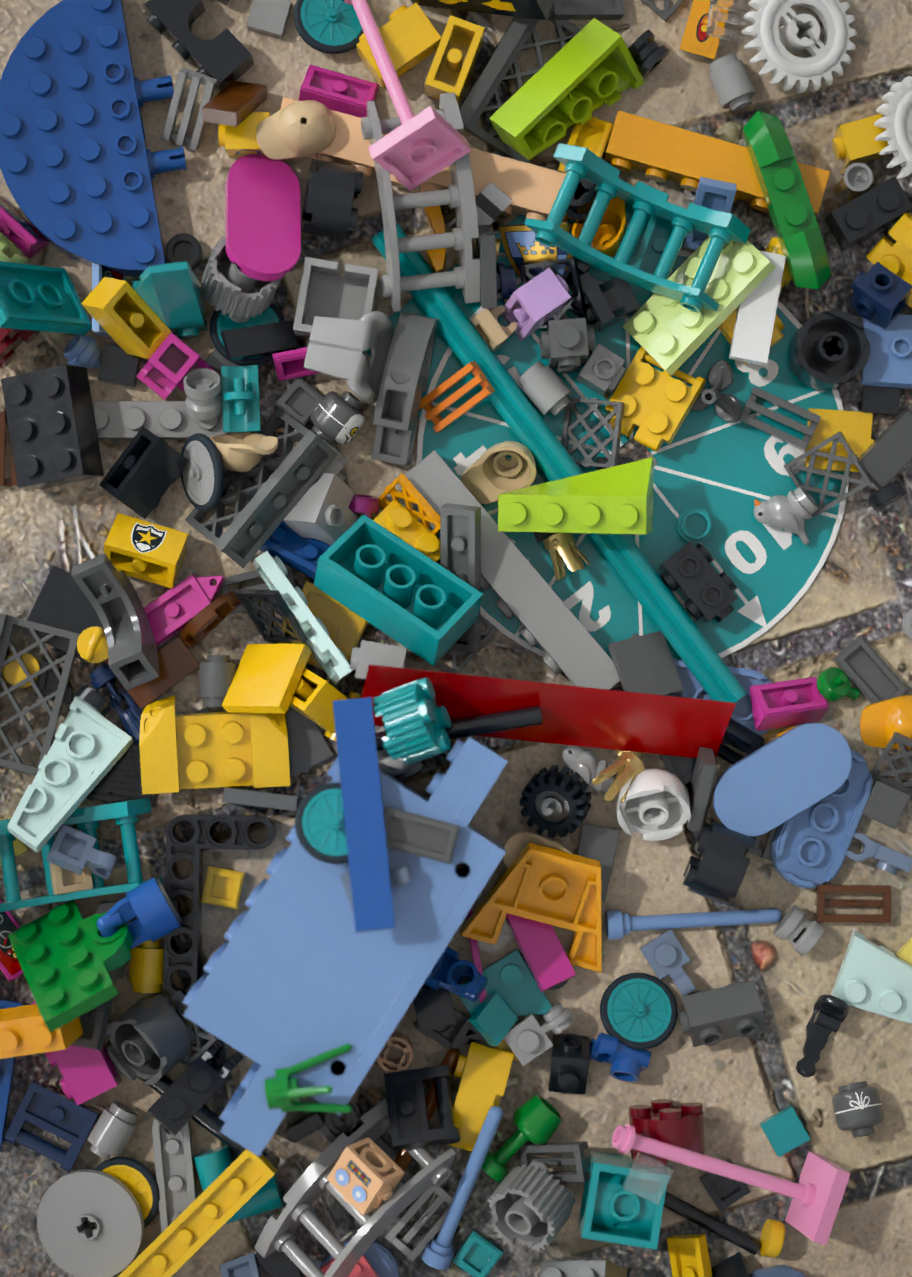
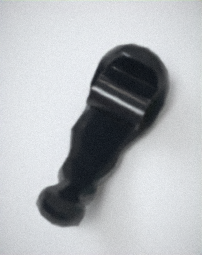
M824 994L819 996L815 1002L813 1014L806 1025V1040L802 1050L804 1057L796 1065V1070L801 1076L809 1078L815 1075V1064L820 1060V1052L827 1044L831 1032L837 1033L841 1023L848 1016V1004L842 999Z

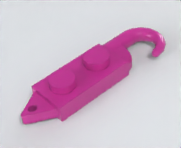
M192 574L144 607L156 646L183 629L194 616L215 600L225 579L224 576L198 577ZM213 580L217 581L215 586L212 584Z

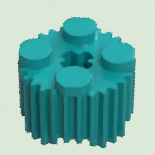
M425 677L383 692L382 695L373 698L375 716H383V726L387 736L383 737L382 740L392 760L401 758L402 762L410 765L451 749L450 740L445 730L451 727L449 713L444 705L439 707L436 705V700L434 699L435 691L429 678Z

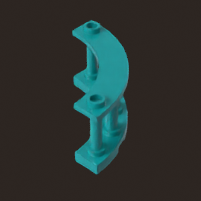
M559 143L553 157L565 165L564 171L567 174L547 220L541 221L526 218L524 225L536 233L535 239L546 246L558 247L579 260L628 283L680 301V305L688 310L700 312L702 308L717 311L720 304L705 293L706 287L724 245H728L730 240L746 244L751 230L731 213L706 208L691 202L688 209L667 202L669 198L667 193L640 181L634 187L619 179L620 170L605 162L588 148ZM580 179H586L596 185L595 192L597 194L577 239L560 228V225ZM617 197L632 204L634 214L616 256L612 258L592 248L591 244L610 200ZM653 214L671 221V226L673 227L654 275L628 265L648 217L651 218ZM692 230L709 234L708 236L711 240L691 287L669 281L668 277L686 235L691 234Z
M150 797L76 808L63 823L64 825L77 824L78 831L97 838L93 848L99 850L96 828L100 827L99 820L115 818L116 825H120L128 877L127 883L105 886L104 878L98 877L91 872L93 889L70 893H53L50 863L46 861L55 841L53 835L41 849L48 895L21 899L13 841H16V837L7 828L11 819L0 820V862L6 902L0 903V912L100 895L127 893L148 881L143 880L135 822H138V814L152 812Z

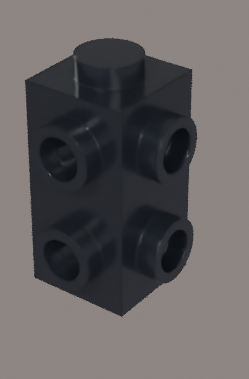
M690 541L660 565L664 571L660 577L672 592L679 589L687 599L683 604L696 621L702 618L705 622H709L714 618L719 623L735 610L731 603L738 598L733 592L737 587L724 571L718 574L710 563L714 559L701 543L695 546Z

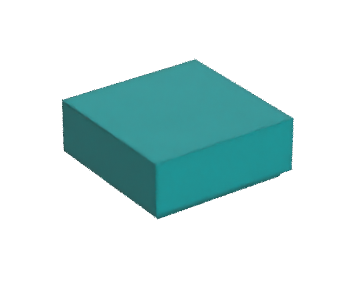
M489 993L468 1020L490 1046H498L519 1018L497 993Z
M791 1105L759 1123L778 1157L810 1140L809 1135Z
M473 1229L454 1255L452 1262L473 1277H487L504 1252Z

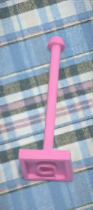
M344 0L345 3L353 5L402 124L368 147L375 162L386 171L391 172L401 184L411 191L472 150L467 139L431 106L414 116L367 0Z
M629 1124L625 1126L618 1125L612 1138L613 1147L618 1148V1151L627 1154L631 1149H635L792 1197L785 1221L813 1242L827 1245L851 1174L826 1157L808 1151L799 1182L794 1183L636 1134L635 1127Z

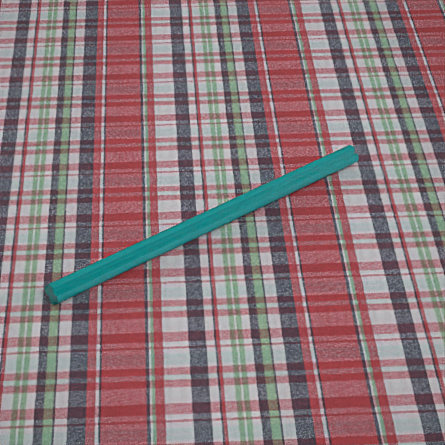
M396 223L397 238L408 237L400 225ZM383 229L371 241L386 260ZM419 251L399 253L400 277L434 273ZM446 287L409 291L427 317L438 319L436 329L461 363L466 366L469 362L475 361L495 390L487 398L518 440L531 451L536 464L547 479L554 481L584 474ZM588 533L711 700L735 703L745 696L747 692L629 534Z

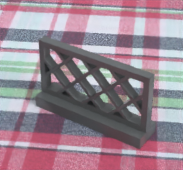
M550 12L547 19L555 24L558 38L539 42L535 27L539 19L514 17L459 106L465 130L508 158L529 163L530 160L513 150L506 143H502L495 138L499 136L497 131L487 133L475 124L482 113L493 110L497 111L504 104L501 103L498 93V87L501 82L515 79L517 89L519 90L523 86L522 77L534 75L544 66L540 47L559 43L561 50L565 46V41L571 40L581 30L568 20H551ZM562 29L571 35L563 36ZM531 34L533 43L524 45ZM534 48L539 69L520 72L517 62L519 52ZM512 65L514 74L505 76ZM493 96L495 105L486 107Z
M279 408L261 427V432L257 433L273 436L279 426L285 422L284 435L277 437L278 447L283 446L282 456L271 459V454L263 455L261 463L247 472L226 470L224 472V486L221 499L217 506L213 508L215 509L213 520L200 523L209 511H201L197 508H194L185 519V521L242 568L247 565L338 455L317 434L305 428ZM299 441L298 444L293 448V442ZM276 469L273 472V474L269 477L270 471ZM259 474L258 485L247 488L248 478ZM238 481L237 492L227 494V489L230 485ZM253 497L246 505V499ZM236 503L235 513L224 516L225 506ZM229 526L222 534L223 527Z
M0 613V684L5 690L0 693V699L7 695L17 711L16 715L0 723V735L8 747V750L0 754V766L36 775L39 771V764L53 744L77 652L79 633ZM15 625L29 628L36 640L34 644L18 652L12 641ZM37 631L49 633V635L41 639ZM55 636L70 639L67 654L54 661L44 643ZM39 646L49 665L31 674L21 656ZM10 647L14 655L7 659ZM17 659L27 678L9 688L2 676L4 666ZM62 662H64V666H63V670H62V674H61V672H60V670L58 669L57 665H59V664H61ZM53 669L59 679L58 689L45 697L35 678ZM30 682L40 700L22 710L12 692ZM55 697L53 708H51L48 701ZM43 704L50 716L47 727L35 732L25 714ZM21 718L31 736L13 746L3 727ZM46 733L44 743L42 744L39 736ZM34 740L41 752L37 767L24 764L16 751ZM11 753L15 761L4 759L3 757Z

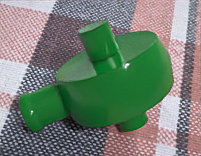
M830 667L825 669L817 677V688L820 694L828 701L837 702L845 697L856 700L860 695L859 689L851 687L849 678L839 668Z

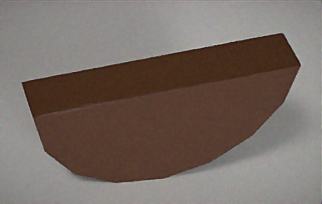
M235 591L226 593L207 605L184 627L180 634V639L188 648H194L241 604Z

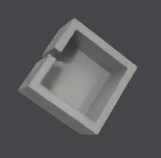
M305 257L293 326L295 336L310 339L314 316L360 320L363 315L374 311L380 278L379 269L345 264L344 272L346 277L339 276L340 267L338 262Z

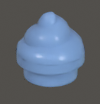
M77 334L63 351V356L68 359V365L86 367L87 369L100 368V350L96 339L90 335L86 337L85 335Z

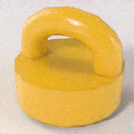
M89 627L82 631L78 637L77 650L86 661L103 663L108 660L107 638L104 629L101 627Z

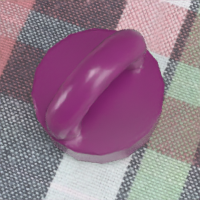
M354 494L349 509L355 515L359 512L372 519V513H378L379 499L375 496Z

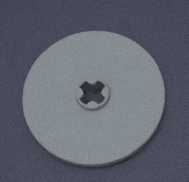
M89 1169L70 1172L59 1178L47 1189L39 1204L37 1228L41 1243L54 1263L76 1277H112L123 1271L135 1259L142 1246L144 1219L139 1203L127 1186L107 1173ZM87 1219L89 1222H96L97 1228L93 1230L91 1227H85L84 1222Z

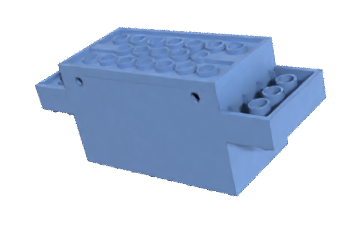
M468 736L464 742L459 738L446 756V759L451 761L446 772L443 773L438 769L426 788V792L431 794L430 797L425 796L399 778L379 768L383 811L384 807L388 806L460 825L450 864L387 847L389 871L408 865L413 879L411 882L391 888L395 929L355 933L354 915L340 876L349 872L348 862L331 864L311 856L299 842L294 825L286 837V840L291 845L288 849L284 847V849L276 853L265 871L270 875L269 880L264 879L256 885L244 905L249 907L250 910H244L241 915L235 918L224 935V938L229 943L225 941L224 944L214 951L203 969L205 974L198 979L196 984L194 983L182 1003L188 1006L183 1014L185 1018L254 1061L219 1119L225 1122L220 1130L222 1134L258 1157L287 1113L282 1112L281 1108L272 1110L268 1108L265 1095V1079L276 1077L275 1069L288 1068L334 1048L350 1044L352 1049L349 1052L291 1076V1078H298L300 1088L331 1086L333 1090L329 1094L310 1096L319 1103L347 1105L505 855L506 850L503 844L471 825L470 821L508 761ZM338 757L327 772V775L332 777L330 783H340ZM462 862L469 865L466 869L456 867L457 864Z

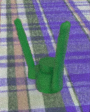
M345 1044L291 1067L275 1069L276 1077L265 1079V1095L268 1108L270 1110L281 1108L282 1112L350 1113L352 1108L349 1105L298 1102L301 1101V1097L329 1094L333 1089L331 1086L300 1088L298 1078H291V1076L349 1052L352 1046Z

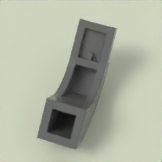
M105 553L72 567V578L92 604L105 631L108 643V666L126 691L160 677L158 651L152 628L143 605L123 570L118 572Z

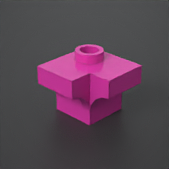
M171 332L136 377L165 400L175 387H178L185 393L183 382L187 373L200 368L214 369Z

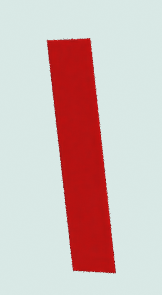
M370 664L361 698L371 697L373 708L374 697L426 677L430 679L433 685L436 705L438 707L442 705L446 707L450 720L540 706L543 721L541 725L474 736L697 758L699 747L711 748L716 758L736 705L733 702ZM373 710L374 726H383V716L376 717Z

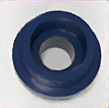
M497 263V293H499L501 300L507 299L508 295H512L516 290V278L513 265L504 266V263Z

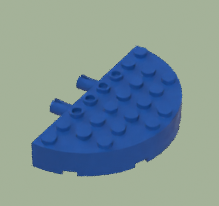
M62 0L43 14L20 39L10 55L0 79V169L11 194L30 223L58 250L91 268L92 263H95L124 276L140 277L149 266L167 264L152 178H155V174L187 170L183 147L158 152H151L150 149H147L140 107H143L145 102L172 99L174 87L171 75L139 81L138 77L135 78L122 0Z

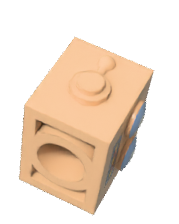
M367 1137L346 1146L326 1180L342 1195L347 1203L351 1204L363 1216L379 1209L392 1196L394 1189L405 1172Z

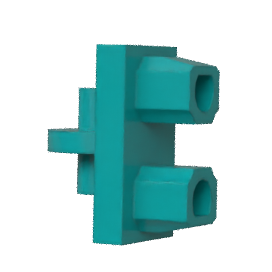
M221 366L223 432H261L259 366Z

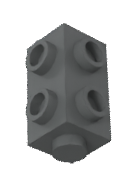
M586 318L548 321L546 331H541V359H548V365L551 368H557V373L578 372L579 366H585L588 355H592L593 350H595L593 327L586 328Z
M754 980L733 982L725 987L708 991L699 990L691 995L682 997L684 1011L678 1013L679 1024L683 1035L690 1034L693 1047L701 1045L711 1046L722 1040L739 1036L749 1037L765 1030L764 1010Z

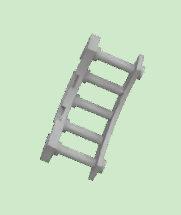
M455 93L440 94L439 109L435 111L458 132L463 131V122ZM367 101V117H361V131L363 140H369L371 146L382 139L383 134L391 133L402 124L399 117L379 119L375 102ZM469 153L449 165L452 185H448V189L393 195L389 171H386L374 161L380 195L386 255V275H381V289L383 297L390 298L393 312L401 311V292L455 286L456 289L462 290L465 303L480 302V258H474L473 239L479 238ZM449 204L450 208H455L457 228H453L452 232L397 238L395 210ZM454 247L455 251L458 250V267H454L453 271L400 277L399 253Z
M386 1098L360 1117V1120L364 1123L349 1137L344 1133L338 1136L305 1170L284 1196L283 1200L287 1203L286 1207L278 1218L275 1214L271 1215L254 1248L263 1258L276 1250L278 1252L283 1251L306 1277H348L371 1244L405 1208L431 1186H440L448 1179L452 1173L450 1166L456 1152L451 1148L435 1159L423 1146L405 1149L423 1169L405 1184L399 1181L392 1196L373 1215L369 1212L362 1216L351 1204L344 1200L342 1195L326 1179L346 1146L367 1137L374 1141L382 1134L391 1135ZM328 1190L362 1226L346 1246L312 1212V1204L322 1191ZM300 1222L335 1258L326 1274L295 1243L294 1233Z

